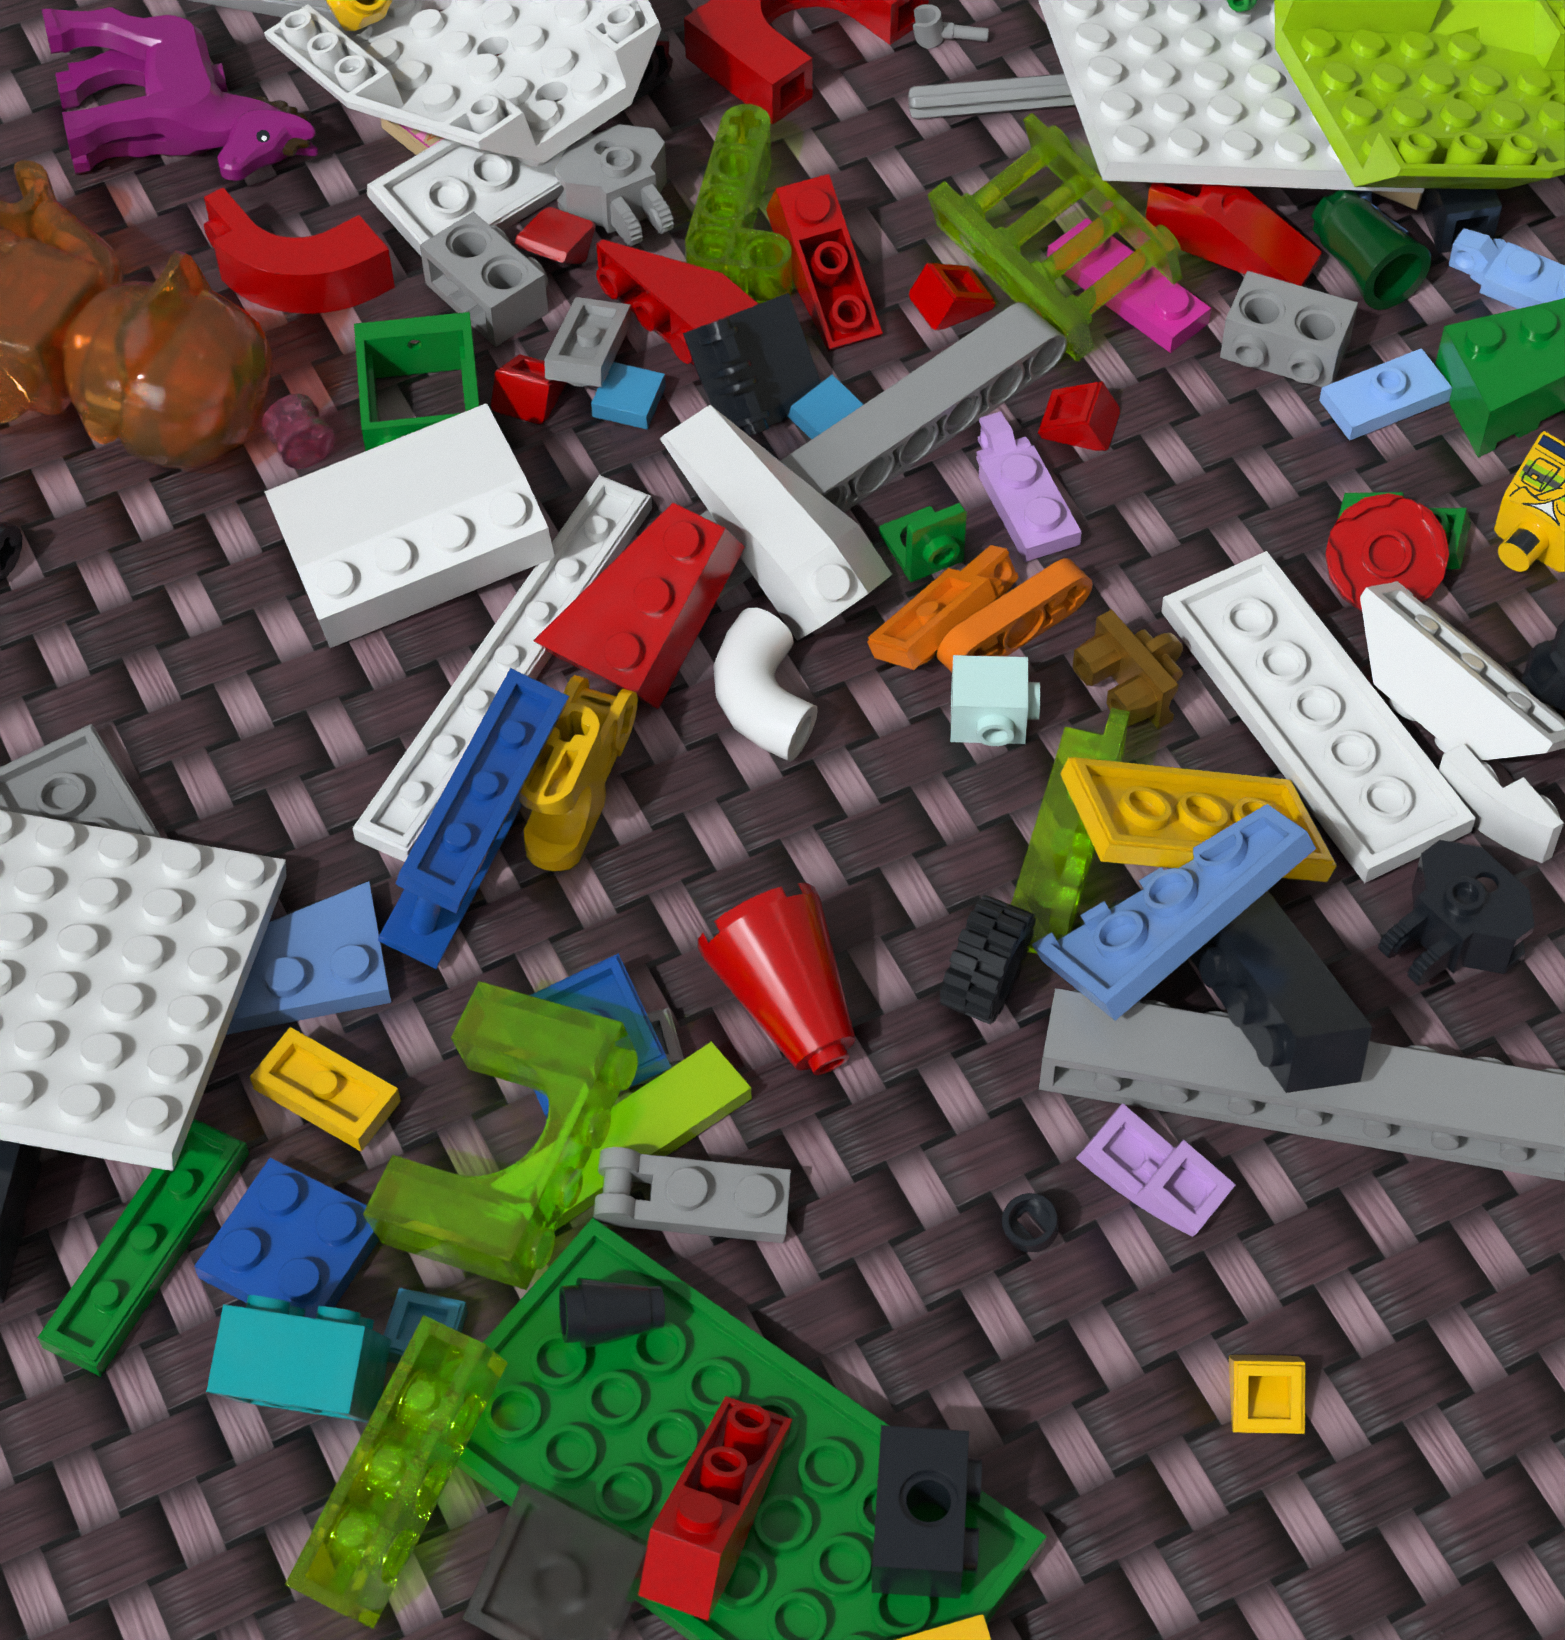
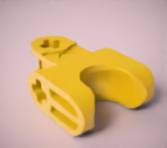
M574 675L566 685L563 692L569 696L566 706L519 794L520 803L532 810L524 828L526 856L535 866L543 870L564 871L571 869L580 861L605 805V782L617 756H621L633 728L638 702L636 692L622 689L617 696L592 690L589 689V680Z

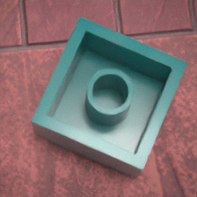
M248 1295L246 1308L223 1304L206 1392L240 1403L373 1424L377 1423L392 1339L373 1330V1319L360 1317L361 1313L327 1306H318L316 1319L304 1317L306 1310L290 1306L291 1302L255 1295Z

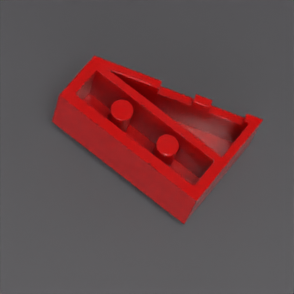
M672 503L533 641L555 657L619 690L627 689L636 692L640 701L659 709L745 546L726 528Z

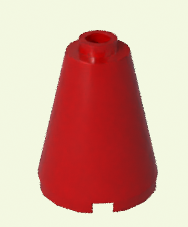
M806 882L798 883L803 894L787 897L781 886L752 897L727 911L714 921L720 933L711 941L702 933L698 938V949L703 959L797 1070L811 1069L814 1075H822L843 1065L850 1058L847 1050L855 1043L856 1038L821 898L815 887Z

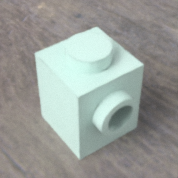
M953 655L950 742L982 743L988 746L1025 744L1027 719L1039 720L1040 682H1028V657Z

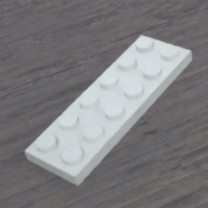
M1267 551L1163 597L1162 614L1285 778L1291 780L1300 798L1364 883L1420 857L1421 853L1439 840L1452 842L1472 831L1475 821L1474 815Z

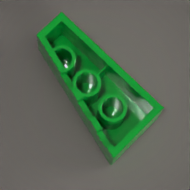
M1565 298L1444 326L1435 366L1452 386L1448 402L1478 458L1494 451L1497 442L1513 434L1520 438L1537 430L1540 421L1560 411L1565 413Z

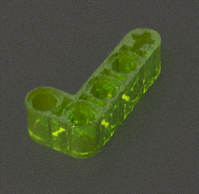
M740 104L731 107L721 118L685 238L686 263L723 273L760 304L786 293H789L791 296L792 247L789 241L780 234L753 229L771 167L770 117L759 106Z

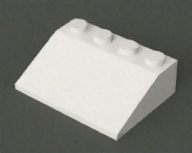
M487 403L264 491L330 648L555 558L547 523L529 483Z

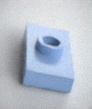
M1421 348L1322 387L1319 401L1350 441L1448 402L1452 386Z

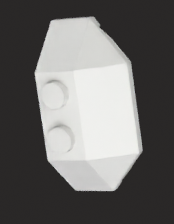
M1398 581L1365 588L1360 596L1373 684L1390 698L1389 703L1398 714L1409 720L1417 721L1435 736L1434 741L1440 750L1446 753L1464 743L1479 761L1543 754L1565 748V719L1549 705L1540 702L1529 692L1525 685L1434 610L1422 604L1408 589Z

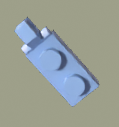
M1463 228L1454 241L1448 266L1471 275L1470 278L1481 285V294L1516 309L1565 298V265L1513 243H1506L1505 240L1496 238L1492 240L1489 235Z

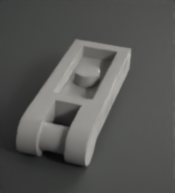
M609 1147L600 1151L598 1173L604 1177L603 1193L595 1197L593 1218L602 1224L775 1243L784 1242L791 1173L789 1169L646 1155L623 1147ZM631 1182L651 1184L650 1201L636 1200L631 1197Z

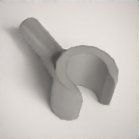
M930 4L920 5L914 10L916 22L913 24L914 35L917 43L923 48H934L940 45L944 38L987 42L988 28L943 22L940 9Z

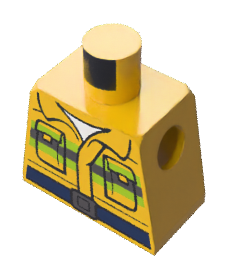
M1545 431L1538 436L1505 491L1494 527L1496 534L1504 539L1498 547V555L1502 562L1514 571H1526L1537 559L1557 572H1565V443Z

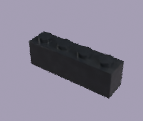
M1267 890L1190 956V959L1200 971L1204 984L1212 988L1227 1009L1231 1022L1241 1029L1254 1047L1260 1063L1264 1067H1268L1285 1093L1361 1082L1372 1026Z

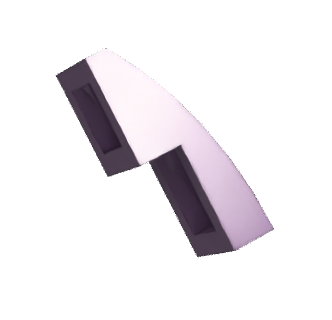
M1123 1103L1113 1112L1076 1157L1091 1172L1127 1199L1158 1219L1192 1237L1199 1232L1235 1186L1229 1178L1185 1140L1181 1141L1174 1148Z

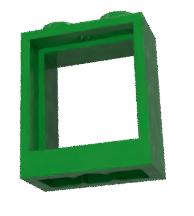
M470 312L354 324L361 428L365 451L461 414L455 413L380 421L376 378L461 370L465 412L480 406ZM412 340L420 341L418 343H410Z

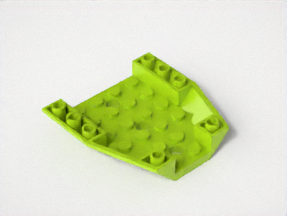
M1274 0L1275 49L1354 187L1507 189L1565 174V0Z

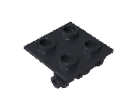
M789 293L683 333L709 405L713 406L748 436L769 429V426L789 419L788 415L791 406L821 383Z

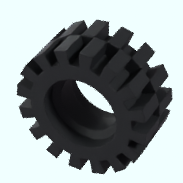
M986 894L983 895L982 899L977 901L974 911H971L969 914L966 928L961 930L957 948L953 950L949 962L951 964L945 972L943 979L945 983L940 992V1004L991 1025V1023H994L998 1014L1000 1015L1004 1008L1006 998H1009L1013 990L1015 979H1018L1022 968L1020 967L1022 961L1027 956L1029 950L1027 946L1034 933L1035 914Z

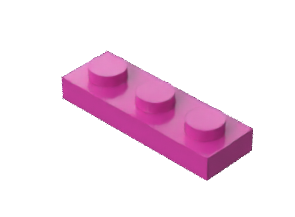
M1085 218L1048 246L1047 263L1169 353H1172L1209 324L1211 307L1088 218Z

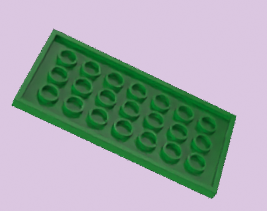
M594 1218L586 1224L412 1423L415 1436L688 1640H896L982 1614L987 1625L1046 1544L1047 1536L981 1490L980 1503L966 1502L965 1527L979 1528L977 1574L963 1573L960 1599L871 1593L881 1425H889ZM578 1277L647 1286L660 1285L665 1302L664 1328L650 1329V1331L585 1349H582L580 1342L564 1343L559 1318L560 1287L576 1285ZM727 1396L745 1403L758 1405L767 1411L793 1420L733 1574L709 1620L706 1621L640 1597L638 1594L650 1529L722 1401ZM930 1502L919 1503L909 1510L916 1519L923 1522H935L946 1515V1512L939 1505Z

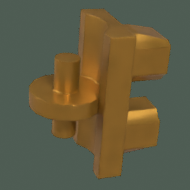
M1111 609L1097 617L1095 636L1074 650L1073 670L1086 686H1093L1110 676L1115 679L1119 685L1108 690L1106 704L1111 715L1123 728L1149 718L1156 728L1160 729L1172 722L1174 718L1169 705L1172 698L1178 692L1179 685L1177 681L1183 675V671L1176 664L1183 647L1182 643L1172 633H1163L1153 638L1143 629L1134 635Z

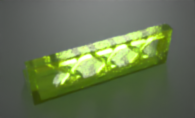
M1111 707L1103 735L1070 727L1064 728L1011 905L1035 914L1036 923L1033 927V937L1027 946L1029 947L1028 952L1037 954L1032 944L1051 932L1056 940H1059L1073 931L1096 853L1060 773L1068 757L1122 762L1126 745L1129 711Z

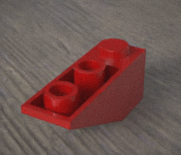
M826 174L776 188L768 203L766 212L782 260L827 350H834L881 336L883 333L830 175Z
M1153 182L1149 188L1143 235L1145 237L1242 274L1250 271L1302 287L1321 258L1322 251L1243 186Z
M604 239L596 243L598 259L596 277L604 293L611 299L615 300L618 298L624 304H631V311L635 314L639 323L650 332L655 331L671 345L676 356L686 364L692 363L694 365L683 333L758 305L755 300L721 272Z
M725 1396L650 1529L638 1596L706 1621L709 1620L733 1574L791 1429L793 1419L767 1411L758 1405Z

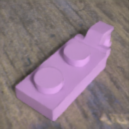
M1001 411L979 418L981 431L980 436H978V442L983 449L976 452V459L979 464V479L1023 561L1027 562L1080 545L1082 532L1036 448L1031 446L1027 437L1015 440L1013 430Z

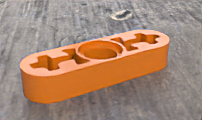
M1068 558L1060 559L951 629L938 647L937 658L952 673L953 655L1007 657L1079 609L1088 598L1093 582L1072 560Z

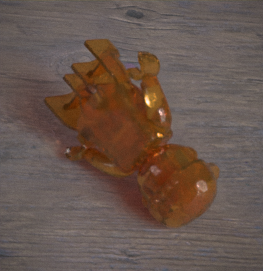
M21 160L15 163L14 173L23 199L17 203L0 201V424L15 421L28 410L46 415H59L73 402L78 413L82 416L85 431L91 439L102 444L113 442L117 438L121 439V443L129 455L149 463L177 469L199 467L243 443L249 436V433L253 431L261 415L269 392V383L273 370L272 351L260 323L246 310L214 292L193 258L177 250L172 254L164 271L155 282H123V267L113 248L57 201L44 167L35 161Z

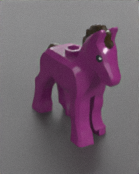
M115 7L94 11L42 9L51 54L67 53L78 47L98 46L109 48L108 51L91 59L68 63L69 70L55 73L63 111L78 107L89 95L114 85L131 84L145 87V96L89 109L62 112L75 175L88 173L96 164L114 157H144L155 154L197 156L213 148L223 147L217 156L221 176L230 181H241L260 168L276 164L287 156L318 155L316 146L310 142V139L315 136V129L305 114L298 113L296 107L289 106L287 102L280 100L269 102L268 98L263 96L249 98L228 93L222 63L211 65L207 44L202 31L189 20L174 15L142 18L131 16Z

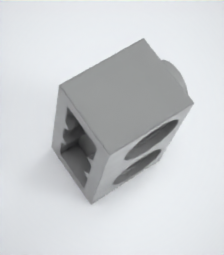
M474 211L420 244L425 284L457 313L470 312L471 325L495 347L549 313L546 292L548 278L542 266L534 258H526L511 245L508 237L499 227H491Z
M1247 271L1226 317L1220 358L1321 388L1332 384L1351 340L1358 302Z

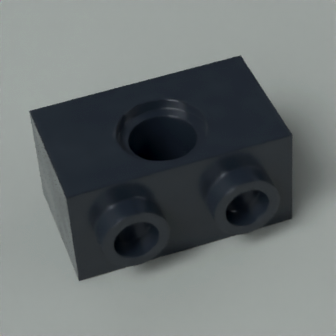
M881 1425L871 1593L960 1599L963 1573L977 1574L979 1528L965 1527L966 1502L980 1503L982 1458L968 1457L969 1431ZM930 1502L939 1505L946 1512V1515L935 1522H923L916 1519L909 1510L919 1503Z

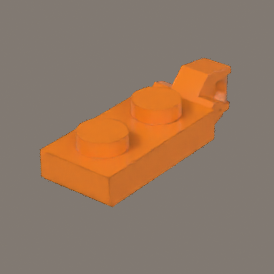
M990 545L961 571L951 568L946 569L868 637L867 643L874 658L912 670L930 661L935 656L941 641L951 629L992 603L996 598L1003 596L1017 581L1019 576L1015 572L1008 555L1009 551L1006 548Z

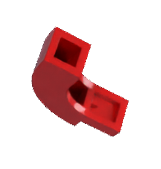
M224 187L204 196L209 221L204 223V230L209 242L215 249L221 280L234 292L250 302L288 313H327L363 304L395 288L389 248L360 215L317 235L296 238L283 237L269 233L257 226Z

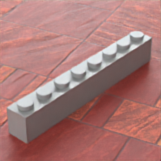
M1055 988L1042 1058L1039 1090L1119 1104L1123 1103L1130 1106L1565 1181L1564 1070L1550 1068L1539 1071L1509 1066L1491 1057L1468 1059L1439 1054L1437 1051L1425 1046L1414 1045L1404 1048L1374 1043L1369 1040L1361 1082L1285 1093L1268 1067H1264L1260 1063L1256 1050L1241 1029L1231 1022L1228 1013L1219 1011L1198 1013L1174 1009L1160 1001L1144 1000L1134 1004L1115 1021L1078 990L1069 991Z

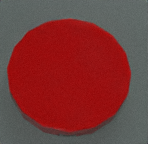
M1390 493L1365 497L1344 510L1330 531L1325 553L1329 580L1341 598L1361 612L1360 596L1366 587L1397 581L1408 589L1422 604L1425 603L1443 581L1449 557L1445 530L1433 512L1411 499Z

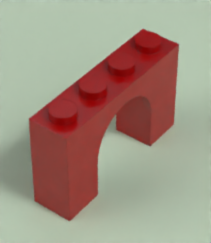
M710 0L706 4L698 6L689 15L684 17L686 59L771 124H775L812 99V57L770 26L775 19L789 11L800 8H830L849 15L887 44L891 45L913 30V24L916 23L914 17L915 8L920 5L929 4V0Z

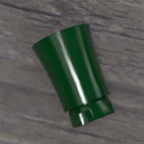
M1338 190L1333 195L1324 197L1315 207L1311 216L1314 220L1313 231L1320 237L1321 244L1339 262L1352 279L1369 307L1376 310L1394 307L1409 298L1423 283L1431 265L1430 251L1427 247L1398 229L1368 200L1360 198L1352 190Z

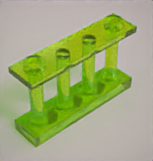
M1030 113L1023 119L1031 147L1030 150L972 195L965 193L960 196L944 181L928 193L927 196L937 226L1016 303L1024 302L1067 338L1065 351L1077 362L1094 349L1088 326L1092 322L1091 315L1138 277L1154 266L1173 285L1182 279L1177 255L1181 248L1174 235L1165 226L1159 224L1157 227H1154L1106 181H1103L1102 177L1073 151L1069 139L1056 125H1051L1048 128L1033 113ZM1047 166L1064 182L1006 229L1000 226L995 230L986 221L985 213L1043 167ZM1080 199H1083L1100 215L1042 262L1034 260L1030 264L1020 254L1021 245ZM1116 232L1136 249V251L1076 297L1071 294L1066 298L1056 289L1055 280Z

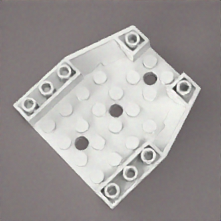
M392 0L384 19L357 31H344L341 25L338 28L307 4L303 8L285 15L281 22L265 31L264 35L271 44L347 108L477 149L544 164L632 105L661 32V26L648 0Z

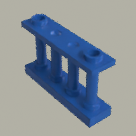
M512 668L509 669L398 874L395 885L404 888V891L379 935V942L437 969L522 807L519 801V794L569 698L568 695Z

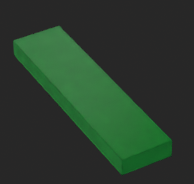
M193 1119L174 1171L159 1168L151 1170L37 1337L43 1349L101 1377L249 1155L246 1143Z

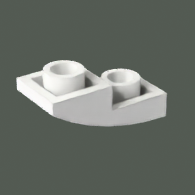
M1464 743L1443 754L1439 772L1474 815L1473 827L1500 845L1524 857L1540 863L1552 858L1564 822L1560 819L1555 805L1549 798L1539 795L1524 777L1502 788L1491 766L1484 761H1479Z

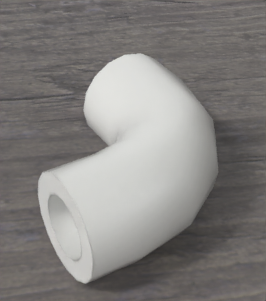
M747 608L741 612L728 630L713 667L716 698L735 730L760 748L791 762L800 754L811 735L817 718V706L790 694L780 687L775 679L776 669L790 651L794 642L788 627L778 617L766 610Z

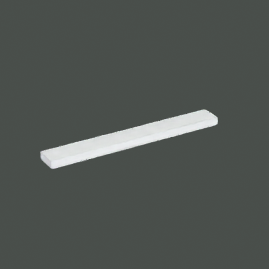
M601 475L597 477L553 540L552 546L555 558L535 566L354 825L353 832L356 841L403 862L406 861L509 669L512 668L536 680L552 654L533 640L624 551L652 510L651 495Z

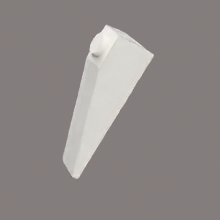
M708 405L660 438L717 524L726 528L745 546L740 556L797 641L825 625L892 575L861 527L713 406Z

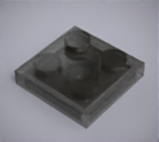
M523 1482L519 1487L462 1619L501 1640H617L640 1587L648 1541L534 1482Z

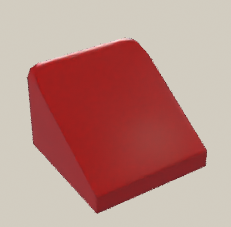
M546 207L517 235L515 244L518 245V248L561 263L581 264L586 262L595 232V223L553 207Z
M926 263L909 292L910 300L933 330L946 329L991 311L996 304L972 269L965 265Z
M519 354L496 370L491 408L501 414L542 424L549 417L567 382L545 379L544 361Z
M1103 381L1054 389L1051 392L1038 434L1045 440L1094 451H1106L1109 449L1120 415L1119 405Z

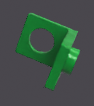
M961 503L937 512L931 506L880 525L879 534L909 581L914 582L964 562L967 512ZM907 531L905 547L901 542V537Z

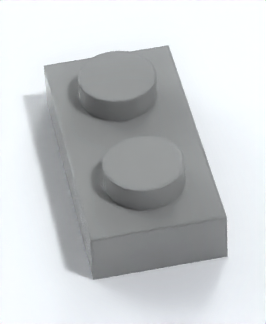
M575 297L544 359L545 379L563 381L573 386L591 385L602 387L631 325V304Z

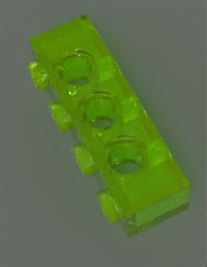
M423 1315L285 1583L286 1586L374 1629L508 1364L503 1358L486 1344Z

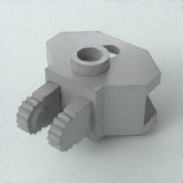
M619 124L578 140L567 147L555 167V176L564 188L557 200L559 210L591 220L595 223V226H603L608 234L617 231L620 237L624 239V242L627 243V246H633L643 241L642 229L639 223L643 219L648 218L650 223L658 230V233L661 234L674 228L672 212L660 194L667 183L665 142L654 128ZM601 147H609L601 155L596 153V150Z

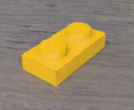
M289 1027L250 1075L254 1090L361 1152L401 1102L397 1087Z

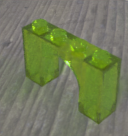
M479 981L451 1039L469 1070L532 1088L546 1096L549 1100V1111L545 1128L534 1147L523 1158L506 1169L488 1175L463 1176L392 1155L363 1216L382 1244L527 1290L536 1270L543 1269L550 1260L555 1244V1229L565 1208L570 1209L573 1207L580 1195L583 1185L584 1167L593 1148H600L608 1135L611 1123L610 1112L620 1090H626L631 1085L637 1071L638 1056L623 1022Z

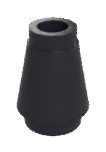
M579 1277L577 1278L576 1285L561 1286L559 1291V1318L564 1343L580 1342L582 1349L644 1333L650 1331V1329L664 1328L665 1302L661 1286H647Z

